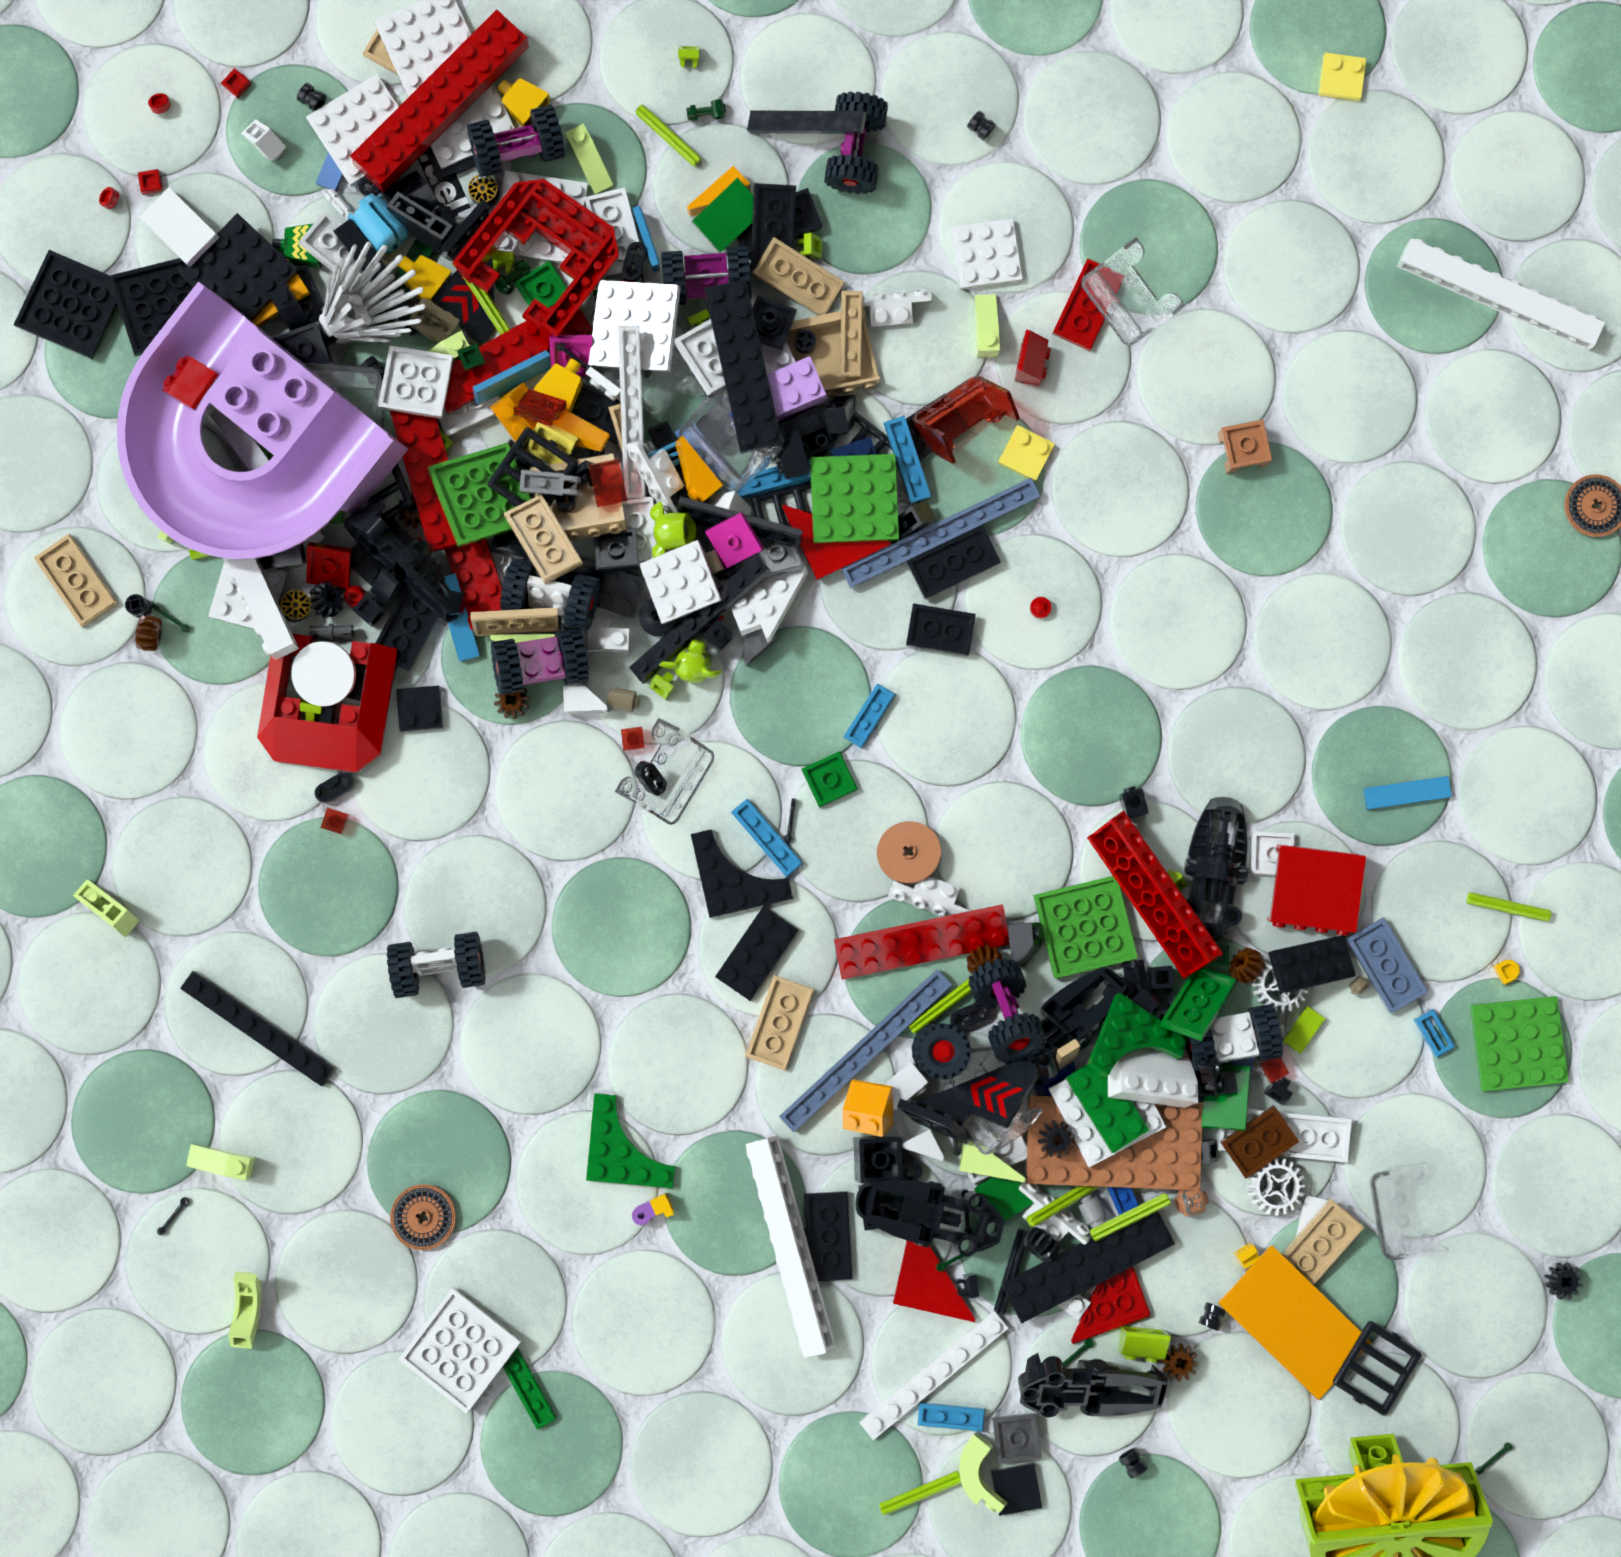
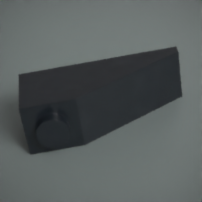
M398 191L387 205L386 209L420 243L437 253L440 252L441 246L450 236L453 225Z

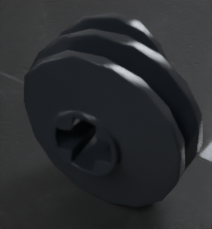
M652 599L648 600L641 607L639 622L646 633L652 636H664L675 627L677 619L666 624H661L660 619L655 621L653 615H658Z

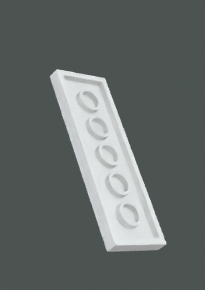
M1248 1108L1247 1123L1265 1110ZM1279 1111L1299 1140V1143L1280 1156L1348 1162L1351 1118ZM1219 1129L1218 1150L1226 1151L1220 1141L1236 1130Z

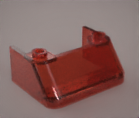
M974 376L916 413L913 421L934 453L954 464L956 460L952 452L955 448L953 439L982 420L996 423L1006 415L1018 421L1020 416L1009 390L981 376Z

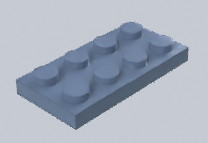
M1384 917L1346 938L1347 943L1389 1014L1428 992Z

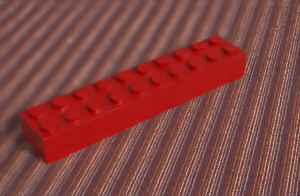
M496 9L350 155L353 165L384 193L529 48L527 36Z

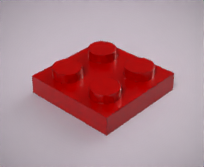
M309 542L307 545L306 583L317 585L318 583L330 581L332 586L337 585V588L347 590L350 587L352 549Z

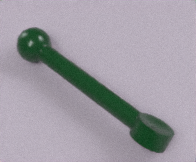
M152 605V608L181 627L183 632L190 630L189 625L181 623L157 605Z
M959 1254L944 1263H937L936 1270L941 1272L946 1266L965 1256Z
M1086 1339L1084 1345L1062 1363L1063 1368L1086 1348H1091L1093 1341Z
M1506 1442L1499 1452L1482 1466L1475 1469L1477 1475L1482 1474L1484 1469L1503 1453L1510 1451L1512 1444Z

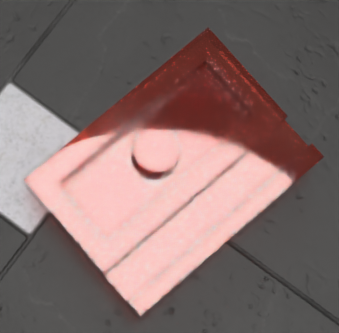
M528 389L518 402L519 405L513 409L514 414L552 426L553 421L559 418L566 409L567 404L566 400Z
M619 459L588 464L597 507L627 501Z

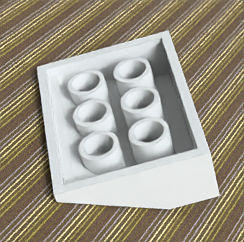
M1143 1048L1126 1053L1116 1062L1108 1075V1097L1182 1108L1198 1103V1082L1187 1049L1185 1048L1183 1056L1178 1060L1168 1054L1156 1051L1154 1048Z

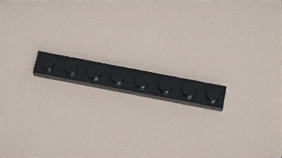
M755 555L718 588L722 601L687 615L629 668L639 681L645 684L663 668L659 666L661 662H670L692 640H695L772 571L758 555Z
M192 971L180 989L318 1085L323 1086L335 1068L197 972Z

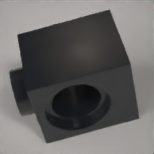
M367 594L352 609L371 627L386 613Z
M719 620L703 634V638L718 653L734 638L733 633Z
M1136 786L1123 789L1124 793L1120 794L1119 798L1122 809L1131 819L1147 815L1149 811L1143 788L1137 790ZM1129 797L1137 798L1138 806L1136 808L1128 804Z

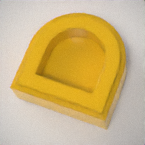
M1503 960L1493 965L1502 985L1514 981L1520 974L1519 965L1513 960Z

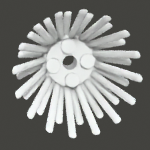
M369 241L365 244L343 286L342 284L357 248L356 244L352 246L347 258L346 254L343 255L340 267L339 262H336L333 275L329 274L325 304L322 308L323 313L319 316L321 328L328 337L334 335L336 338H339L336 341L339 343H347L351 340L390 342V340L382 339L381 337H399L402 335L401 333L412 330L409 328L385 329L418 324L422 321L421 319H413L371 326L421 311L426 307L425 304L411 308L403 306L379 314L421 294L424 290L423 287H418L404 294V290L401 289L382 299L416 274L415 270H410L387 286L395 278L393 274L387 275L403 260L402 255H398L365 289L364 287L381 267V264L378 262L387 251L388 247L386 245L380 248L352 288L351 286L366 260L365 256L371 246V242Z

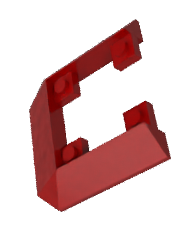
M545 179L515 182L452 264L469 284L472 282L488 293L500 278V274L487 266L486 263L506 237L510 235L525 245L534 232L541 235L568 254L559 266V270L574 280L551 309L534 299L522 314V318L540 330L539 333L558 337L619 257L614 227Z
M293 634L299 647L298 650L277 660L270 655L257 738L275 762L357 773L382 753L398 649L371 642L352 641L350 651L354 664L366 665L360 707L342 704L339 725L300 720V703L303 700L286 697L292 657L297 656L304 647L312 644L314 637Z

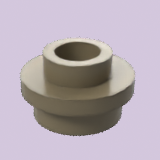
M1361 975L1358 976L1349 985L1351 993L1353 995L1356 993L1362 994L1369 987L1367 985L1369 980Z

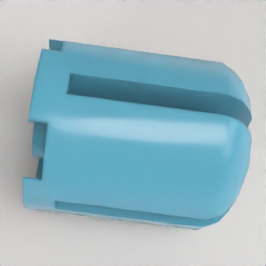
M371 193L358 202L360 207L353 215L349 213L348 220L351 219L365 239L371 242V247L376 253L383 245L388 247L384 255L394 252V249H398L404 244L408 236V230L386 209L389 203L380 193L379 196Z

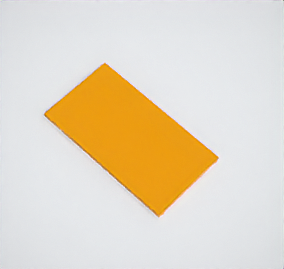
M1272 1245L1268 1247L1218 1302L1317 1400L1322 1398L1333 1385L1335 1375L1361 1334V1331ZM1369 1339L1366 1341L1368 1345L1372 1343Z

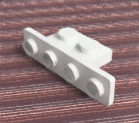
M926 289L914 290V293L895 291L892 295H885V293L872 294L873 296L868 297L863 295V306H869L871 327L913 323L912 302L932 301L931 292Z
M640 442L628 443L626 445L628 454L639 469V475L645 480L650 495L657 503L662 502L664 514L678 513L670 496L683 488L684 484L665 449L659 450L648 458Z
M931 876L915 883L914 889L893 882L888 894L897 901L906 902L918 909L932 912L939 917L970 911L954 905L959 887Z
M1026 1177L1025 1182H1022L1019 1186V1190L1034 1202L1024 1212L1022 1217L1025 1220L1027 1216L1055 1200L1051 1195L1046 1194L1039 1188L1038 1184H1027ZM1063 1209L1039 1225L1034 1226L1047 1232L1057 1242L1068 1232L1084 1245L1089 1242L1091 1237L1088 1226L1078 1221L1067 1209Z

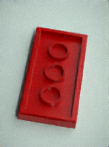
M1087 258L1052 334L1090 352L1125 275Z

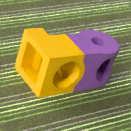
M667 1192L638 1205L632 1212L634 1223L645 1225L652 1217L663 1212L666 1218L675 1214Z

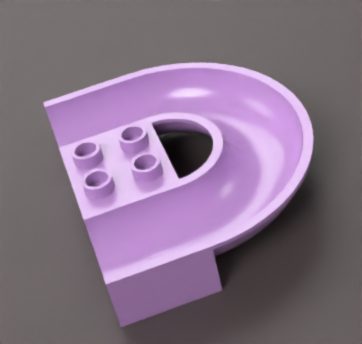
M200 282L194 286L135 364L123 391L118 411L117 447L124 478L139 507L162 532L173 540L195 551L220 558L255 559L271 556L303 543L326 526L340 510L353 514L359 507L362 508L408 450L407 447L231 304ZM186 355L193 357L219 374L195 410L183 406L162 391L165 379L169 375H173L177 369L175 368L176 363ZM209 405L215 406L274 455L271 460L263 466L247 472L229 471L216 464L207 453L202 440V422Z

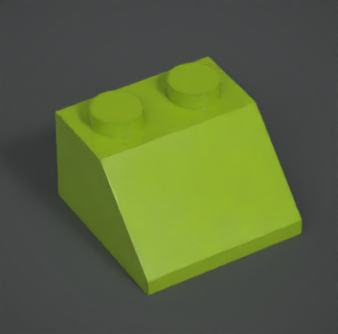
M1121 1326L1118 1352L1124 1355V1359L1137 1360V1357H1146L1145 1361L1159 1362V1359H1165L1171 1336L1165 1330Z

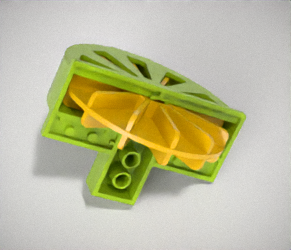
M1394 1433L1351 1437L1349 1458L1354 1470L1353 1474L1295 1479V1488L1300 1502V1520L1311 1557H1475L1483 1547L1488 1537L1489 1529L1493 1525V1519L1472 1462L1439 1465L1436 1458L1430 1457L1425 1463H1404Z

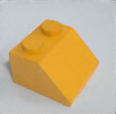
M523 382L489 406L514 442H516L526 427L534 430L537 421L544 414V410Z
M853 1079L842 1109L843 1129L883 1137L894 1126L893 1086Z

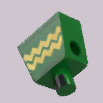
M313 224L286 227L284 239L273 238L272 246L278 251L284 252V257L288 258L292 264L307 265L308 267L321 269V262L298 244Z

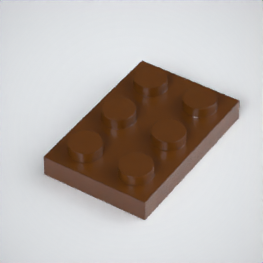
M1272 1105L1246 1123V1131H1235L1221 1140L1220 1143L1246 1179L1299 1143V1140L1277 1108Z

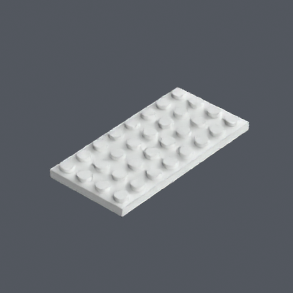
M421 0L374 20V24L408 97L471 35L455 0ZM494 83L431 145L441 169L473 156L469 143L467 124L489 120L494 133L515 129Z

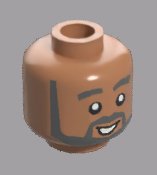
M1198 1188L1179 1190L1177 1196H1175V1205L1178 1212L1186 1217L1204 1213L1206 1204H1209L1207 1193L1205 1191L1202 1192Z

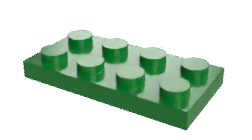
M1203 967L1193 972L1161 1020V1027L1202 1041L1236 986V979Z
M1086 1064L1065 1077V1080L1110 1153L1113 1154L1149 1131L1131 1100L1108 1097V1076H1101Z

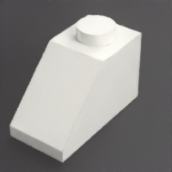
M256 119L241 133L271 162L278 159L286 148L270 128Z
M601 628L588 630L587 652L630 653V629Z
M581 682L563 686L565 714L608 713V707L585 685H581Z

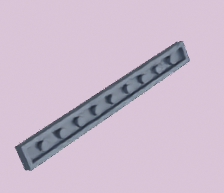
M1029 478L841 568V571L851 589L905 563L917 555L1035 501L1041 496L1032 478Z
M936 969L779 1117L795 1132L952 984Z

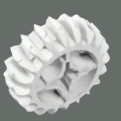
M1268 957L1269 964L1266 961L1263 965L1265 970L1260 973L1261 977L1256 978L1257 983H1251L1252 987L1258 988V990L1252 992L1253 995H1261L1257 1002L1261 1003L1265 1000L1263 1005L1272 1004L1275 1012L1278 1008L1280 1013L1285 1012V1007L1288 1012L1293 1011L1292 1004L1299 1008L1300 1003L1298 999L1305 1001L1306 998L1302 996V993L1308 994L1309 990H1297L1291 998H1289L1290 993L1280 994L1278 987H1272L1277 982L1270 958ZM1272 969V981L1265 986V977ZM1267 992H1278L1283 1002L1273 1000Z
M1277 1157L1272 1163H1268L1255 1172L1254 1177L1249 1176L1247 1178L1252 1180V1184L1248 1183L1246 1187L1253 1188V1191L1248 1192L1247 1195L1249 1197L1255 1196L1251 1203L1254 1205L1259 1203L1257 1209L1262 1211L1265 1208V1213L1270 1215L1272 1209L1275 1216H1279L1280 1209L1286 1215L1288 1212L1287 1207L1294 1211L1295 1207L1292 1203L1295 1202L1300 1205L1301 1201L1297 1199V1196L1304 1197L1305 1195L1299 1191L1300 1188L1306 1187L1305 1184L1299 1183V1181L1304 1179V1176H1296L1300 1172V1168L1292 1169L1294 1162L1290 1161L1286 1165V1158L1283 1157L1280 1159V1162ZM1281 1168L1287 1174L1276 1178L1269 1170ZM1264 1175L1266 1186L1260 1192V1181ZM1291 1179L1292 1189L1288 1196L1285 1188ZM1273 1181L1280 1183L1279 1191L1272 1189ZM1276 1194L1283 1202L1271 1204L1265 1198Z

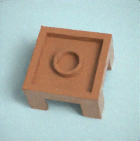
M1263 419L1222 427L1217 433L1219 443L1223 442L1227 457V461L1224 463L1226 474L1234 473L1240 468L1257 465V467L1268 466L1272 461Z

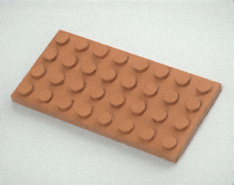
M1029 1095L1026 1183L1175 1190L1200 1189L1203 1103L1198 1102L1185 1108L1155 1104L1166 1128L1088 1167L1074 1139L1069 1140V1142L1074 1144V1147L1072 1148L1067 1145L1068 1155L1061 1150V1158H1058L1055 1152L1052 1157L1048 1156L1049 1149L1044 1152L1041 1150L1045 1143L1040 1144L1037 1140L1044 1138V1136L1038 1133L1039 1130L1045 1133L1047 1131L1043 1125L1046 1123L1052 1128L1051 1122L1055 1120L1058 1127L1061 1121H1065L1052 1096ZM1056 1133L1057 1136H1052L1054 1145H1056V1142L1060 1143L1061 1138L1058 1137L1059 1133Z

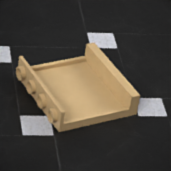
M864 306L862 314L861 377H840L841 311L796 320L792 324L786 340L795 362L809 356L811 357L828 398H832L836 393L841 392L851 394L859 388L870 390L880 384V376H878L865 319ZM801 330H810L816 337L815 349L809 354H801L795 348V337Z
M613 453L577 460L578 465L585 460L599 465L615 464ZM561 462L547 466L558 473H563L568 464ZM535 467L529 468L530 471H540ZM601 475L597 477L598 483L592 488L589 486V482L584 485L579 483L580 496H577L575 509L569 513L561 512L558 509L555 498L550 505V509L570 541H576L584 537H598L606 533L616 534L627 530L619 486L603 488ZM571 482L566 484L567 489H569ZM566 496L565 502H562L563 505H566L567 502H569L568 496Z

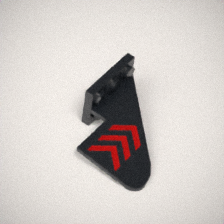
M483 199L440 248V254L443 257H448L454 261L489 216V204ZM492 257L486 263L490 268H492ZM456 270L432 299L441 309L452 313L454 317L460 320L458 326L474 342L483 343L490 337L494 330V325L463 276ZM492 287L488 294L494 302V287Z
M1018 1061L1009 1063L918 1102L913 1099L909 1101L900 1099L897 1107L913 1122L967 1144L970 1136L964 1131V1126L971 1114L1004 1128L1009 1127L1037 1080L1039 1070L1035 1064L1030 1062Z

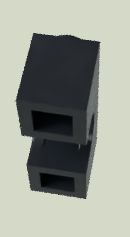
M1172 966L1147 968L1149 991L1160 1002L1152 1011V1015L1160 1021L1173 1003L1174 977Z

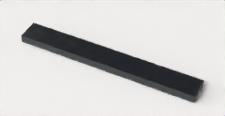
M668 421L648 429L657 450L677 441ZM676 448L668 451L667 454L669 455L677 451ZM679 464L675 466V469L679 477L681 478L684 487L677 491L679 497L681 496L691 499L685 487L681 466ZM693 519L696 524L697 535L705 552L708 553L715 550L705 533L707 529L715 525ZM722 562L725 570L716 575L719 581L730 575H734L738 569L735 564L726 568Z

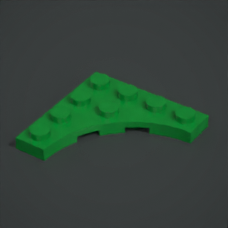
M1118 993L1113 999L1087 1066L1101 1076L1106 1077L1122 1056L1128 1052L1143 1048H1154V1050L1168 1054L1178 1060L1183 1056L1188 1039L1177 1032L1161 1027L1159 1019L1121 993Z
M594 1093L586 1181L673 1188L675 1166L657 1162L643 1155L624 1134L617 1114L616 1095Z

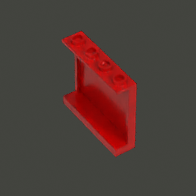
M1277 844L1276 873L1270 917H1267V921L1273 922L1272 926L1285 928L1286 924L1294 925V929L1307 930V927H1314L1316 932L1328 933V929L1337 930L1336 934L1349 936L1350 932L1356 933L1366 856Z

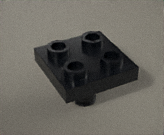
M757 295L752 309L760 343L783 351L797 314V309Z

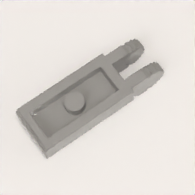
M521 470L519 492L556 496H580L579 490L563 489L564 481L580 483L581 477L567 476L563 473Z

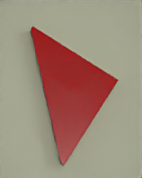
M787 505L782 506L791 527L803 530L801 548L817 580L891 545L886 540L814 543L812 514Z
M906 1240L893 1304L975 1322V1318L963 1298L956 1294L958 1290L946 1271L940 1272L936 1270V1264L940 1262L931 1247L919 1246L914 1242Z
M1133 1266L1095 1286L1089 1299L1091 1303L1082 1314L1071 1338V1343L1080 1342L1151 1316Z

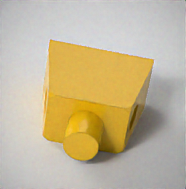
M521 78L514 85L503 80L498 86V90L505 95L501 100L502 104L521 127L532 125L531 109L548 106L551 102L549 93Z
M404 255L403 260L397 265L405 272L415 270V276L404 284L411 291L418 287H423V292L416 295L420 301L423 297L432 301L434 295L451 275V270L423 255H420L415 263Z
M573 359L569 360L565 368L554 364L535 386L534 391L536 395L562 410L572 413L583 384L582 378L576 375L581 364Z

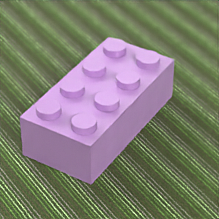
M810 356L767 374L778 422L829 400Z

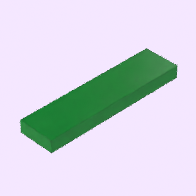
M517 1347L503 1366V1369L538 1430L556 1420L557 1417L519 1347Z

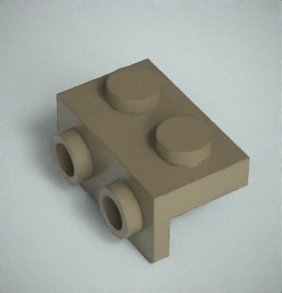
M423 297L418 305L425 304V309L412 313L409 320L421 319L422 321L409 326L436 343H440L449 337L460 320L454 317L452 313L441 309L434 302Z

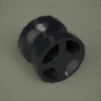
M801 330L796 334L795 348L801 354L811 353L816 346V337L810 330Z

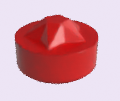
M163 93L154 94L148 100V105L155 114L165 113L171 106L168 96Z
M112 187L105 188L99 196L100 205L106 209H112L119 200V192Z
M356 585L349 587L344 594L345 602L354 608L366 595V591Z
M1037 597L1030 604V612L1035 618L1043 619L1051 612V603L1045 597Z

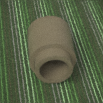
M621 688L609 690L607 705L612 706V709L633 712L634 708H638L640 696H637L636 691Z

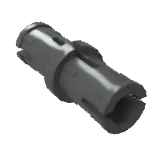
M333 623L328 626H309V634H312L310 636L314 637L313 639H329L330 641H334L335 638L352 639L354 638V630H352L354 626H335Z

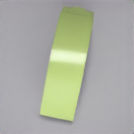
M235 1272L233 1278L235 1309L228 1333L230 1347L252 1349L259 1322L262 1284L257 1274Z
M976 1432L967 1442L961 1454L959 1464L961 1483L966 1494L975 1505L979 1504L983 1499L988 1509L1000 1513L1008 1502L986 1484L982 1475L983 1461L994 1446Z

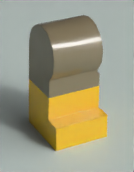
M1251 1243L1246 1244L1233 1253L1244 1272L1260 1257L1255 1246Z

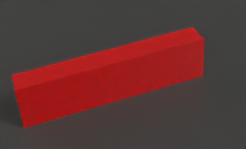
M1124 810L1087 837L1183 978L1198 971L1223 954Z

